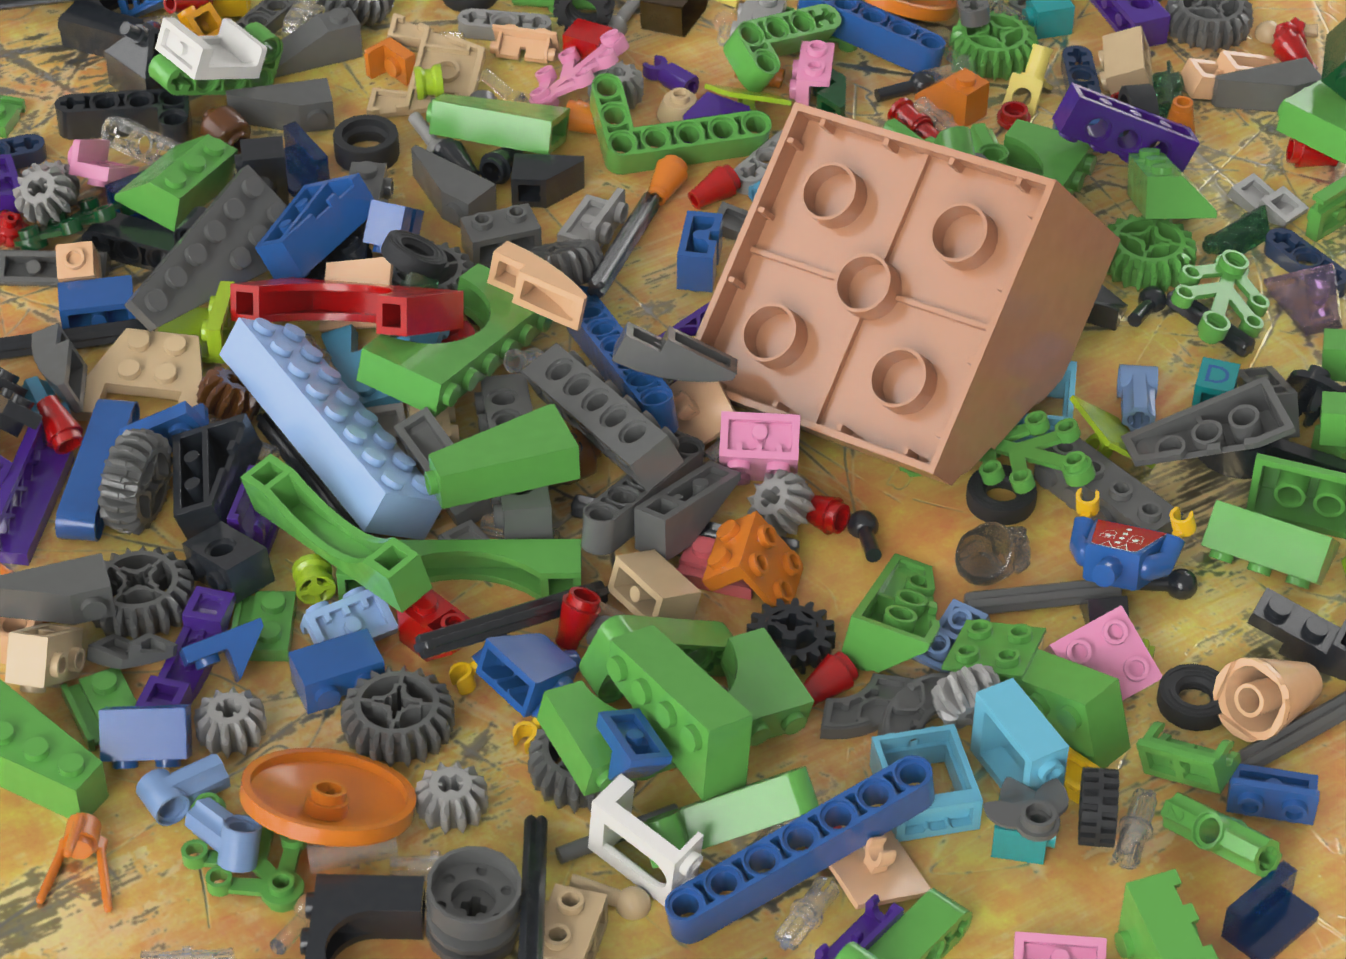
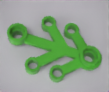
M1225 250L1216 257L1213 264L1199 266L1184 265L1177 277L1181 285L1176 286L1171 296L1172 303L1181 309L1190 308L1194 300L1214 297L1210 311H1206L1197 326L1199 338L1208 344H1217L1228 333L1231 327L1230 320L1225 316L1228 304L1241 319L1239 329L1252 338L1258 337L1264 327V321L1260 317L1265 315L1270 306V301L1247 277L1249 274V260L1244 254L1236 250ZM1220 277L1219 282L1198 285L1201 279ZM1234 283L1248 298L1246 303L1234 289Z
M1041 410L1029 413L1024 419V424L1015 426L995 449L990 448L979 460L982 462V465L979 467V473L983 483L986 485H996L1005 478L1002 464L997 458L1001 455L1008 456L1012 468L1009 481L1013 491L1017 494L1028 493L1036 485L1033 474L1028 469L1027 462L1062 471L1066 484L1071 487L1087 485L1096 475L1091 458L1082 451H1073L1065 456L1043 450L1062 443H1073L1079 439L1081 432L1075 419L1066 418L1055 425V431L1044 434L1050 429V422L1047 414ZM1029 435L1037 436L1018 443L1012 442Z
M212 792L200 794L191 806L192 809L197 800L210 797L226 809L225 801ZM262 826L257 867L252 870L258 878L233 877L232 872L221 868L217 864L218 852L216 850H209L207 844L202 840L194 839L186 842L181 848L183 864L188 869L211 868L205 876L207 890L211 895L216 897L228 894L259 896L271 910L275 912H288L299 905L305 893L304 881L296 873L301 851L306 848L307 843L290 840L288 837L280 835L283 853L278 869H276L268 860L275 832ZM193 853H201L198 856H190ZM217 880H225L222 883H214Z

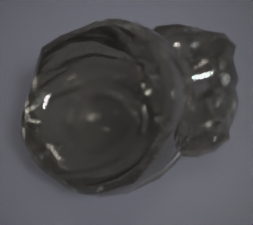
M986 522L968 531L961 537L955 553L957 572L970 584L988 586L1002 581L1013 573L1018 574L1026 570L1031 564V548L1029 546L1030 540L1027 536V529L1023 526L1006 527L998 522Z

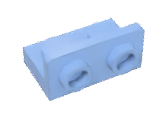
M364 586L348 591L343 595V599L331 604L328 601H321L310 606L305 611L306 613L303 615L300 624L302 634L309 633L313 644L365 628L368 629L374 642L396 634L398 631V624L387 602L368 589L366 590Z

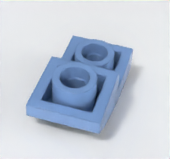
M953 598L939 620V634L930 649L912 659L940 673H950V671L942 670L941 666L966 620L984 619L990 621L989 615Z

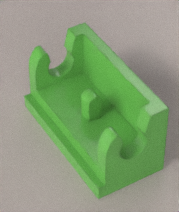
M1158 721L1154 722L1144 737L1140 738L1136 743L1145 774L1221 794L1242 761L1239 752L1231 751L1229 753L1234 745V741L1224 739L1217 749L1214 750L1173 739L1167 733H1163L1158 738L1165 728V723Z

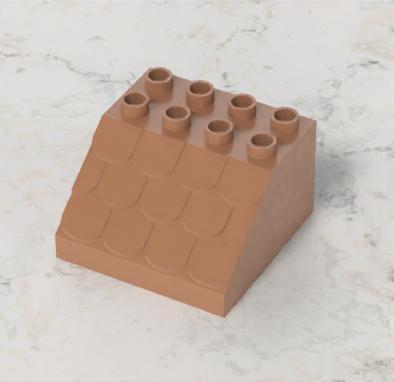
M795 102L695 338L738 359L737 374L734 380L720 381L733 406L752 413L800 415L801 431L952 486L961 475L970 471L990 448L995 449L1034 405L1042 402L1063 379L1121 239L1055 179Z

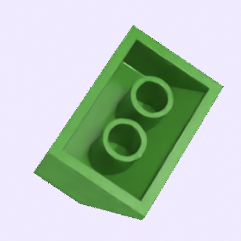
M209 134L176 145L117 192L114 200L174 232L194 207H204L233 179L235 169L234 155L238 153V149Z
M1140 148L1139 153H1129L1127 195L1145 219L1217 218V210L1197 186L1164 153H1160V149Z
M1257 453L1246 509L1317 533L1346 539V473Z
M1216 500L1201 545L1211 549L1209 557L1232 564L1233 558L1236 557L1249 562L1248 570L1269 577L1272 570L1287 574L1285 582L1309 589L1311 583L1321 586L1338 552L1340 542L1332 537Z

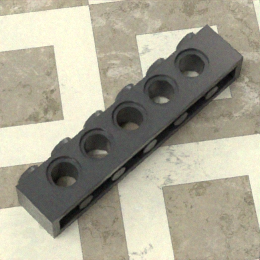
M555 343L521 371L542 401L547 405L555 404L565 421L573 428L580 430L596 448L647 492L684 463L676 449L680 442L672 431L666 426L661 429L656 419L647 410L642 413L639 406L629 395L623 397L620 390L611 380L604 381L597 369L591 364L586 366L575 350L572 349L570 352H567L558 343Z
M523 373L486 376L480 381L481 392H474L479 433L533 411L527 379ZM548 486L490 498L491 505H493L495 528H503L504 539H553L552 507Z

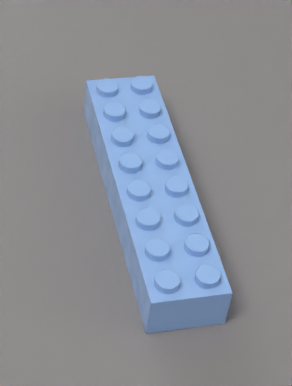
M239 317L219 355L363 532L425 540L442 508L435 494H428L424 476L416 468L414 459L406 455L396 444V438L382 428L377 422V416L364 407L359 401V395L347 387L341 380V374L329 366L323 359V353L318 348L312 346L301 328L290 323L285 324V326L272 324L263 318L251 320Z

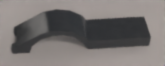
M1282 438L1260 448L1197 457L1208 468L1224 476L1238 479H1252L1257 453L1346 473L1345 459Z

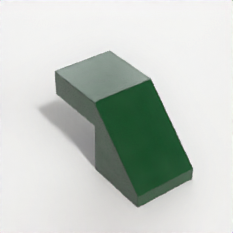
M832 68L830 86H812V95L817 98V109L845 117L846 76Z

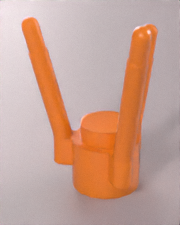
M76 813L68 818L64 837L59 840L58 850L36 898L38 904L45 902L65 857L86 859L91 854L96 853L104 911L106 913L112 911V893L106 854L108 839L100 836L102 825L100 820L94 815Z

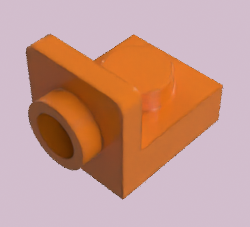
M391 37L364 51L366 75L369 78L373 79L387 72L391 77L409 86L416 61L415 53Z

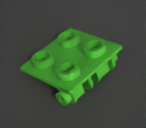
M967 619L941 668L942 670L956 672L963 666L968 668L975 664H982L983 666H992L995 674H998L999 677L1023 679L1046 633V628L1031 627L1026 624L996 623L984 619Z

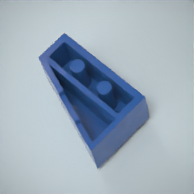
M359 173L304 185L254 248L274 279L288 277L305 278L318 263L367 220L371 199H375Z

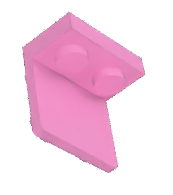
M721 411L719 464L741 472V480L737 485H747L750 483V480L764 481L765 473L775 475L778 469L797 474L800 415Z
M1122 605L1053 642L1043 650L1118 678L1122 701L1162 679L1160 670Z

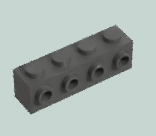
M1081 438L1073 443H1062L1043 449L1065 456L1073 451H1082L1092 460L1096 471L1095 478L1087 485L1081 487L1067 485L1062 471L1035 464L1034 480L1065 502L1071 509L1076 511V492L1079 488H1082L1083 501H1092L1095 498V491L1098 490L1100 510L1097 515L1091 517L1092 520L1102 519L1169 534L1172 533L1169 514L1174 506Z

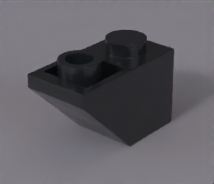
M519 153L514 155L511 174L512 205L529 203L532 208H548L582 190L585 186L584 156Z

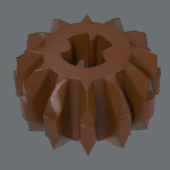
M215 366L214 369L207 371L199 383V390L196 394L198 397L197 403H203L208 408V414L215 416L217 420H224L246 413L250 422H252L254 416H257L261 405L230 368L224 369L221 366Z

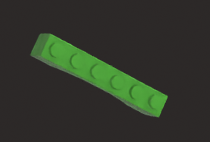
M269 454L240 477L256 512L401 613L433 588L419 553L395 537L388 539L377 538L350 524L329 507L293 468L274 455Z
M581 539L399 540L420 554L431 583L460 579L487 581L509 586L525 592L535 599L562 592L575 586H582ZM337 568L338 598L341 600L345 593L362 585Z

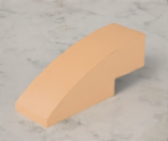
M1221 50L1216 61L1188 58L1178 81L1191 99L1212 100L1216 75L1280 63V61L1272 56Z
M506 241L493 251L488 284L513 294L512 303L576 331L581 328L588 296L576 283L546 260L512 242Z

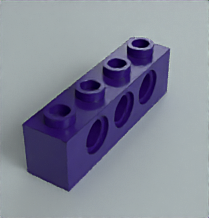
M1090 0L1115 32L1141 25L1149 47L1167 43L1171 16L1157 0Z
M1072 82L1052 117L1059 130V135L1073 143H1077L1078 140L1088 143L1092 149L1102 154H1107L1108 151L1117 154L1126 163H1128L1129 153H1139L1140 148H1149L1152 143L1160 141L1153 148L1160 149V153H1164L1184 172L1200 144L1192 129ZM1100 119L1095 125L1088 126L1092 120ZM1130 130L1127 135L1118 137L1123 131Z

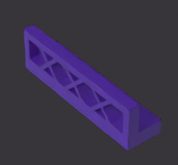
M42 422L39 423L36 430L28 427L12 462L13 464L0 489V563L30 565L75 459L73 451L60 455L46 445Z

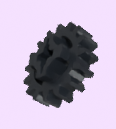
M780 598L777 599L776 607L773 608L764 603L761 614L753 612L751 614V623L747 624L746 632L764 627L792 669L797 668L801 675L806 674V666L810 665L816 668L820 664L821 659L823 660L827 654H831V649H835L836 632H834V620H826L827 611L825 609L815 612L814 603L811 601L805 606H800L798 598H793L791 604L785 605L784 601Z

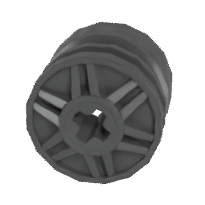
M465 846L447 852L435 861L429 871L426 887V937L431 949L441 959H504L515 947L519 940L522 879L516 865L503 853L488 847Z

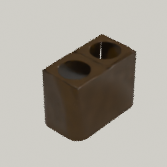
M640 0L641 29L686 37L705 12L708 0Z

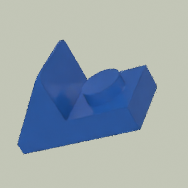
M261 618L183 647L179 654L184 667L195 664L197 671L221 662L219 654L224 653L235 682L238 683L243 676L264 626Z
M639 708L602 711L598 713L596 727L612 750L608 773L609 780H615L620 774H623L628 779L648 777L671 764L672 755Z

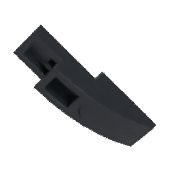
M0 367V429L15 437L19 436L24 425L36 430L43 416L31 410L35 403L24 398L28 390L17 384L20 377Z
M1267 587L1247 623L1281 641L1283 644L1278 652L1279 654L1292 661L1310 663L1319 672L1346 681V619L1342 626L1338 627Z

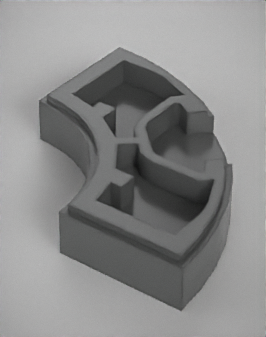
M932 673L908 682L886 706L880 718L877 736L924 729L927 723L939 718L932 702L931 690L937 685V681L940 678L947 677L950 673Z
M873 673L871 680L861 691L848 697L826 698L820 739H849L877 731L880 718L890 700L914 678Z

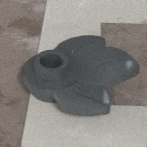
M1006 777L1000 790V800L984 803L983 809L987 817L994 824L1002 828L1017 830L1021 836L1028 840L1043 842L1054 838L1058 834L1060 829L1059 817L1067 810L1069 798L1065 787L1057 778L1047 781L1036 792L1019 781Z

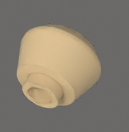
M675 88L665 94L657 110L659 122L682 121L683 115L698 101L697 97L686 88Z

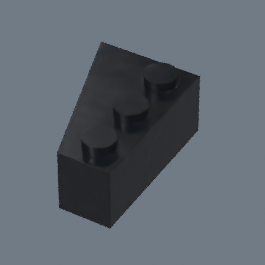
M246 413L172 435L173 515L187 540L220 521L227 524V516L242 482L240 477L246 473L249 465H256L263 444Z

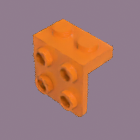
M755 511L736 520L730 519L718 528L702 582L713 592L743 579L765 604L773 608L776 607V601L780 598L784 601L785 605L791 604L799 585L803 563L800 556L777 534L775 528Z

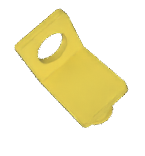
M1032 44V51L1026 70L1021 72V74L1012 72L1003 104L1013 101V95L1018 89L1026 88L1031 93V101L1027 105L1028 112L1031 118L1035 116L1042 90L1052 91L1053 85L1047 83V79L1044 78L1053 49Z

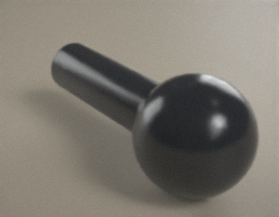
M918 71L911 76L909 81L875 89L874 96L877 102H882L909 94L915 95L934 84L935 79L929 72Z
M1157 286L1144 288L1138 296L1139 305L1128 316V323L1132 327H1138L1151 312L1162 311L1166 307L1167 302L1165 292Z
M859 510L854 512L847 524L848 531L852 536L860 539L866 559L869 562H877L882 556L875 537L879 528L878 520L870 511Z
M1179 568L1173 570L1166 577L1152 580L1139 590L1168 592L1175 599L1186 600L1196 593L1198 581L1193 572L1188 569Z

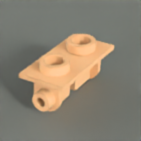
M513 24L492 25L495 41L492 40L490 43V53L495 54L496 58L519 60L521 50H526L525 61L549 64L550 61H556L557 52L560 53L561 51L557 32H551L545 28H520Z

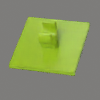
M706 83L704 86L707 90L727 97L738 98L737 102L748 105L751 110H757L755 101L791 106L792 102L767 92H752L747 89Z
M1072 395L1069 400L1095 432L1085 442L1094 449H1097L1099 446L1097 451L1107 458L1112 455L1114 450L1131 459L1121 438L1122 435L1129 433V430L1122 424L1121 420ZM1156 464L1145 465V466H1147V467L1153 469V468L1156 466Z

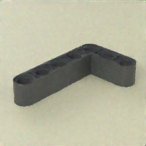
M677 430L674 435L680 442V445L676 449L684 460V463L648 492L629 475H625L586 505L583 512L581 539L583 550L593 555H608L635 535L634 507L702 466L705 449L704 443L696 437Z

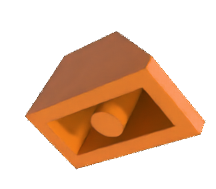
M963 68L915 94V100L958 126L968 127L987 115L990 82L973 71Z

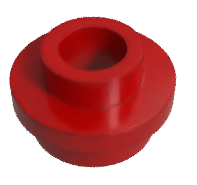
M1018 101L1004 103L997 113V123L1006 130H1009L1017 119L1027 122L1031 121L1028 107Z

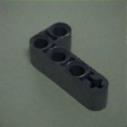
M165 88L68 94L59 97L54 104L59 134L68 140L160 135L161 146L165 152H168L176 145L192 140V117L189 95H172Z
M201 206L194 207L174 232L156 222L116 212L117 217L112 220L91 224L82 235V242L92 241L97 251L107 252L112 261L153 271L207 208Z

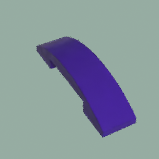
M196 586L182 613L183 628L175 642L178 644L176 656L166 659L158 676L150 675L135 706L192 704L209 676L213 665L198 671L195 664L184 667L179 651L183 647L227 631L236 600L235 593Z

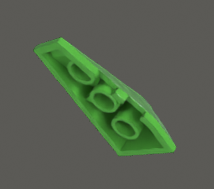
M896 553L892 556L850 619L842 653L851 659L857 669L864 671L872 670L879 673L923 654L930 649L940 630V621L936 620L938 606L933 598L935 583L932 566Z

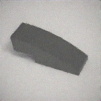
M628 321L614 346L612 356L613 362L635 371L679 381L734 380L737 374L738 359L671 326L668 327L663 338Z
M59 323L32 333L31 347L38 369L61 402H66L68 408L76 414L82 412L88 366Z
M427 407L393 426L423 476L425 471H430L428 454L454 444ZM490 499L445 508L456 526L470 519L476 523L493 513Z

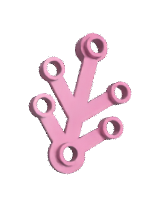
M617 29L605 32L600 37L602 42L600 47L578 64L577 62L581 57L576 47H569L560 52L558 58L563 65L560 79L553 83L558 76L552 65L539 69L535 73L539 87L529 94L530 98L527 103L558 106L560 103L558 97L592 84L595 78L593 73L614 66L619 61L617 56L623 54L629 48L624 34L619 33Z

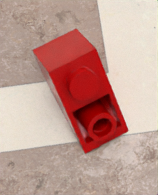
M431 589L403 613L397 610L399 641L416 653L414 645L416 644L417 635L471 618ZM460 649L453 650L423 660L428 662L442 657L450 656Z

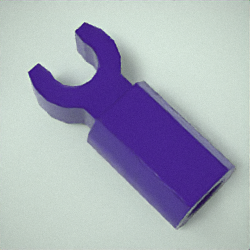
M660 55L654 56V66L646 62L643 63V76L645 78L659 80L660 84L669 90L686 88L694 94L697 92L699 78L674 63L668 64L665 57Z

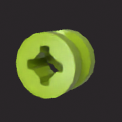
M435 64L430 69H423L421 66L414 67L418 100H425L427 96L431 95L438 97L444 94L441 64Z
M318 554L302 556L292 566V576L296 583V595L300 601L309 605L328 601L336 592V582L332 576V565Z

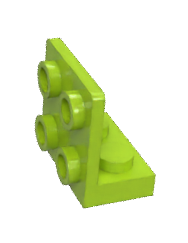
M220 281L216 296H210L209 308L197 307L160 326L158 331L199 336L202 362L225 364V361L219 354L237 322L231 321L230 284L235 282Z

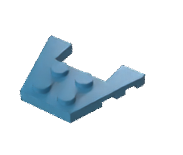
M352 324L322 333L321 338L334 368L341 374V380L347 387L359 395V401L365 408L402 402L356 381L361 350H358V332ZM450 330L413 336H399L397 339L416 343L436 344L448 338Z

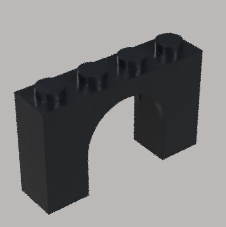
M118 0L76 1L58 18V30L60 31L62 46L105 57L104 51L125 37V35L120 33L122 23L129 22L133 25H142L144 19L114 12L113 10L119 8ZM127 0L128 5L133 4L132 0Z
M317 874L314 892H307L305 916L306 919H310L309 928L302 927L301 955H305V959H335L340 952L350 945L364 940H423L426 917L425 876Z

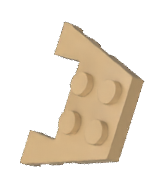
M393 13L387 37L393 38L403 46L419 48L414 67L421 66L423 69H430L435 64H441L444 94L470 96L473 92L477 91L486 58L485 47L449 33L446 36L431 31L430 26L419 22L415 25L407 22L405 16ZM413 69L408 91L373 87L366 112L368 115H378L384 118L411 115L413 112L426 113L431 98H436V96H427L425 100L417 99Z
M126 328L87 375L83 411L76 414L70 410L71 415L75 420L89 422L97 400L105 399L107 393L179 400L178 404L186 401L191 407L198 405L196 394L199 390V383L204 376L199 336Z

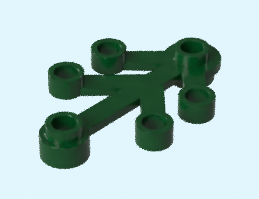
M97 195L90 196L77 202L80 210L67 217L64 211L60 213V222L51 218L47 226L41 225L39 227L38 224L18 230L19 236L13 242L20 250H40L49 245L48 238L71 235L83 230L84 225L103 223L116 218L115 210L120 209L121 214L132 215L138 212L117 201L101 206Z

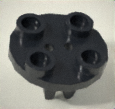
M1310 365L1308 370H1293L1286 379L1298 393L1299 417L1302 413L1305 414L1303 426L1306 428L1312 426L1318 417L1320 419L1322 391L1346 393V386L1331 380V374L1326 369L1317 365Z

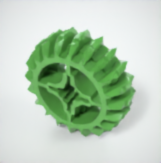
M993 10L990 13V22L984 26L965 27L959 19L958 24L953 26L949 40L952 63L958 65L959 70L967 68L984 79L992 78L994 81L997 78L1009 80L1012 72L1018 74L1025 72L1032 51V44L1039 45L1035 28L1028 26L1027 20H1019L1018 15H1006V11L999 14Z
M1129 214L1127 220L1117 218L1115 224L1108 225V228L1121 240L1107 275H1111L1112 282L1122 281L1123 288L1129 286L1136 287L1138 292L1149 286H1157L1164 292H1167L1169 286L1176 288V286L1180 285L1177 277L1184 265L1195 266L1197 247L1196 241L1192 239V232L1184 230L1183 224H1173L1172 219H1145L1143 215L1135 217Z

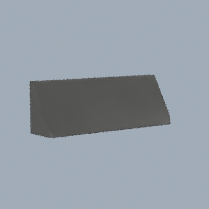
M0 250V286L58 287L56 251ZM98 252L101 257L102 278H106L110 272L111 258L107 252Z

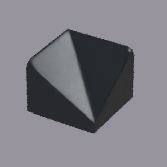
M1102 285L1086 323L1116 331L1128 305Z

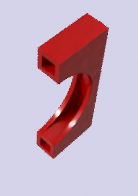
M291 277L230 284L231 321H237L241 317L251 320L263 318L269 322L310 320L376 323V334L413 336L464 329V291Z

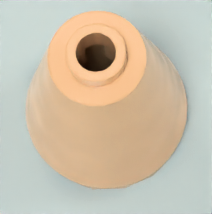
M1243 657L1225 665L1216 677L1213 698L1214 701L1218 700L1220 710L1222 711L1221 714H1218L1221 723L1232 735L1246 742L1263 741L1276 736L1320 696L1323 683L1319 671L1307 662Z

